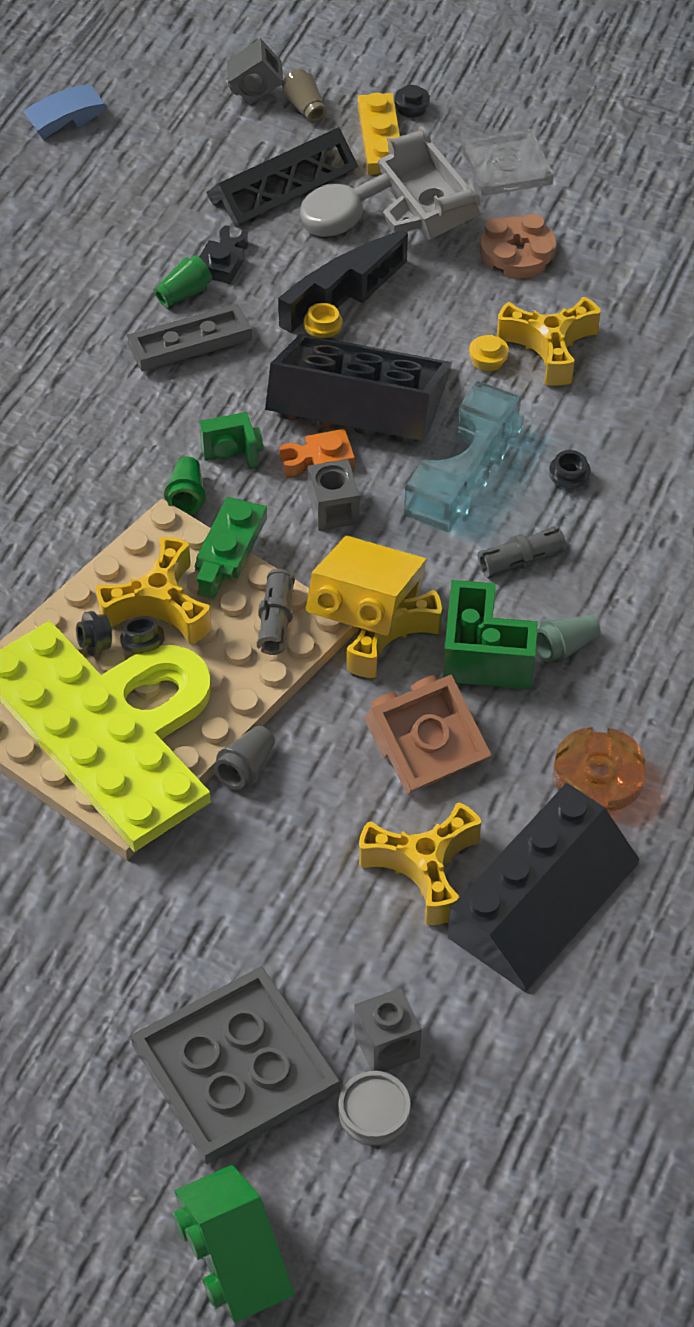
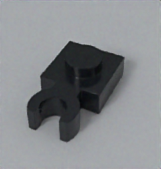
M225 225L219 231L220 242L209 240L199 258L209 268L212 280L231 284L245 261L244 251L248 247V231L243 230L240 236L232 238L230 237V226Z

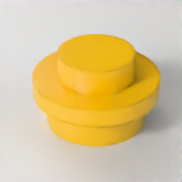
M315 304L309 308L308 313L304 317V329L314 337L330 338L342 330V317L338 309L331 304Z
M493 335L477 337L469 346V356L474 366L482 371L498 370L508 358L509 348L507 343Z

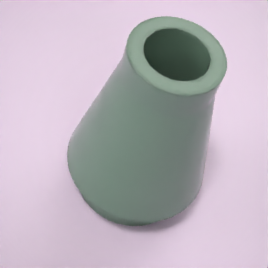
M591 614L576 618L544 621L541 623L540 628H537L536 652L545 662L553 661L560 663L589 642L598 639L601 633L600 625Z

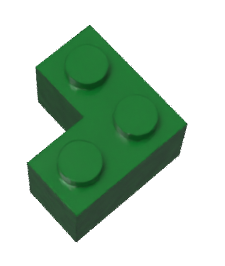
M452 580L444 650L443 678L452 674L455 683L532 690L538 621L493 618L496 583Z
M233 1165L174 1190L180 1207L172 1212L175 1224L182 1240L189 1242L196 1259L205 1258L210 1275L203 1277L202 1280L214 1309L223 1306L233 1322L236 1323L295 1296L261 1196Z

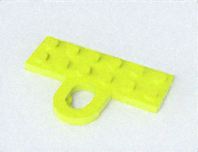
M50 620L0 649V702L134 852L211 803L210 791L161 740L202 713L211 696L210 673L205 662L196 653L180 646L161 645L152 651L137 653L101 675ZM161 681H172L179 687L178 692L169 701L151 710L136 709L126 702L128 694L133 689L143 685H155Z

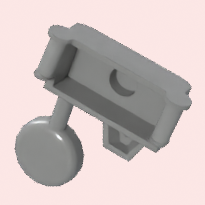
M420 126L417 132L393 139L387 137L390 154L378 160L382 175L354 189L343 184H328L315 189L303 200L300 208V217L304 229L310 234L321 237L334 236L347 231L358 222L363 211L361 201L388 188L397 199L383 211L390 230L395 233L400 230L407 232L420 229L427 239L430 240L480 215L478 207L480 205V198L474 186L465 183L432 143L425 127Z

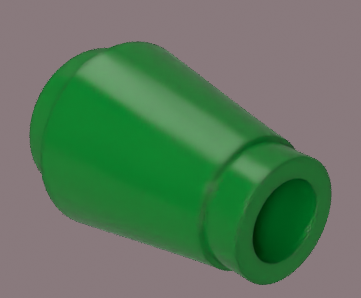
M194 255L190 259L185 257L154 288L155 296L164 307L168 308L172 304L207 290V284L212 281L211 272L198 256Z
M185 456L177 460L165 488L164 498L168 502V506L174 505L188 515L197 512L204 504L206 493L200 463L193 457Z

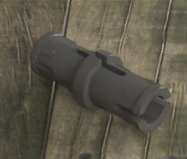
M553 526L528 536L519 534L513 536L511 541L502 545L480 550L477 555L480 569L484 572L485 577H490L519 566L524 569L532 566L534 561L565 552L566 541L563 532L559 531L560 528L558 526Z
M273 569L267 574L265 597L259 604L258 609L261 625L257 639V648H261V652L268 655H278L285 650L288 623L292 621L294 614L291 597L295 577L294 575L291 576V572L285 569Z

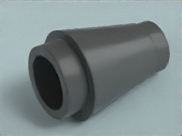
M255 726L252 730L219 751L214 764V772L220 782L235 790L253 784L271 748L275 745L273 734L263 726Z

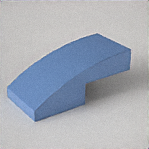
M86 84L54 93L33 104L23 112L42 139L45 140L71 120L74 121L78 128H81L106 110L107 106L92 85Z

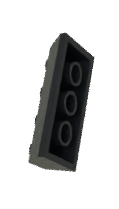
M566 782L450 907L448 939L526 993L639 864V858L607 809Z

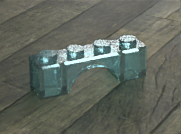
M476 381L459 407L458 436L470 447L453 458L422 461L405 486L404 516L448 533L458 518L463 520L466 517L473 495L476 491L481 492L484 489L493 464L499 465L501 463L508 441L511 437L516 438L522 429L524 415L520 414L521 396Z

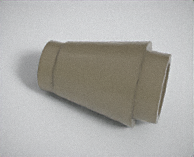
M303 69L294 70L286 75L282 84L283 96L309 122L321 120L327 110L313 75Z

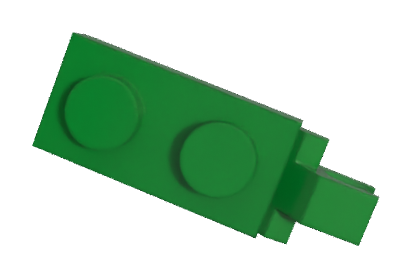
M226 497L196 557L194 567L195 571L199 572L196 578L199 587L198 596L214 599L224 578L229 580L233 578L238 579L267 519V506Z

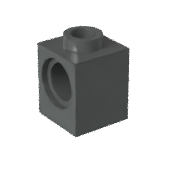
M261 38L227 60V84L236 96L241 95L249 105L284 83L282 61Z
M349 459L307 466L308 496L318 531L359 524L360 495Z
M402 988L354 1004V1035L371 1071L385 1072L420 1058L422 1029Z

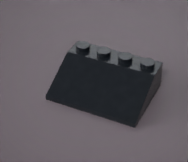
M300 333L270 363L265 410L277 412L276 415L287 420H297L300 417L314 419L317 425L333 428L339 425L354 427L357 433L363 435H376L380 432L394 435L395 440L404 443H415L418 440L423 441L431 429L451 371L452 362L328 338H318Z

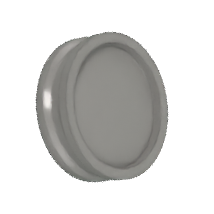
M367 1071L352 1077L344 1085L339 1095L338 1114L343 1130L352 1139L365 1145L379 1146L394 1141L405 1131L409 1123L411 1104L409 1093L399 1079L386 1072Z

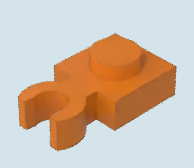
M345 429L305 436V445L302 446L296 443H286L279 446V459L284 461V474L286 477H295L302 474L305 469H308L307 466L346 459H349L351 469H355V456Z

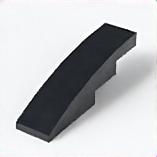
M400 230L367 242L334 258L305 276L278 298L279 327L292 333L304 322V317L308 313L309 308L318 303H328L337 309L350 297L363 303L407 263L408 233Z

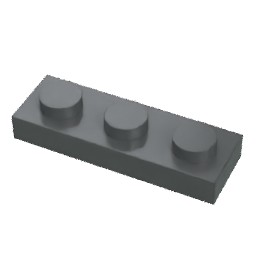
M237 303L127 335L128 346L142 372L252 340V328Z

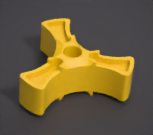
M582 297L575 306L568 310L563 308L560 313L545 315L539 314L536 310L533 313L524 311L508 302L498 314L497 337L505 342L525 345L527 350L533 349L544 360V366L546 367L544 383L546 385H567L572 383L575 361L568 352L567 347L573 346V342L580 338L598 334L601 309L586 297Z
M161 537L159 539V558L155 560L154 567L141 578H131V582L120 585H97L96 594L99 614H105L108 617L111 627L124 620L149 616L164 620L171 627L174 625L184 635L188 644L198 642L212 628L210 606L190 598L183 592V588L178 586L181 576L191 566L189 543L185 540Z
M431 590L421 596L404 599L395 611L393 627L388 635L362 629L357 639L347 647V670L361 677L375 678L377 676L378 656L382 654L383 648L392 640L400 636L406 638L407 634L425 632L439 634L441 631L442 604L438 593L435 590Z
M456 803L451 815L441 825L436 824L432 830L420 834L408 835L404 831L401 834L393 833L369 821L364 826L359 840V866L361 868L384 867L395 870L396 874L402 873L419 887L421 895L424 896L426 903L425 924L439 925L448 923L450 907L459 899V895L449 885L444 869L451 862V858L466 847L480 842L481 819L466 805Z

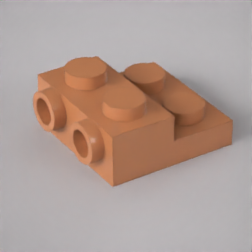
M452 674L439 680L436 679L435 675L425 677L411 686L412 691L398 697L395 692L382 695L371 702L372 708H370L364 718L383 758L389 757L407 795L485 762L492 756Z

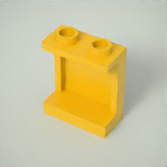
M345 536L312 571L306 611L310 614L378 634L388 635L392 630L395 611L404 599L420 596L427 558Z

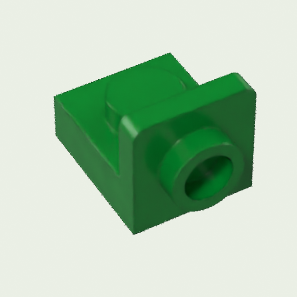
M248 412L199 421L201 450L204 460L245 453L249 469L258 467L257 452L264 450L260 428H252Z

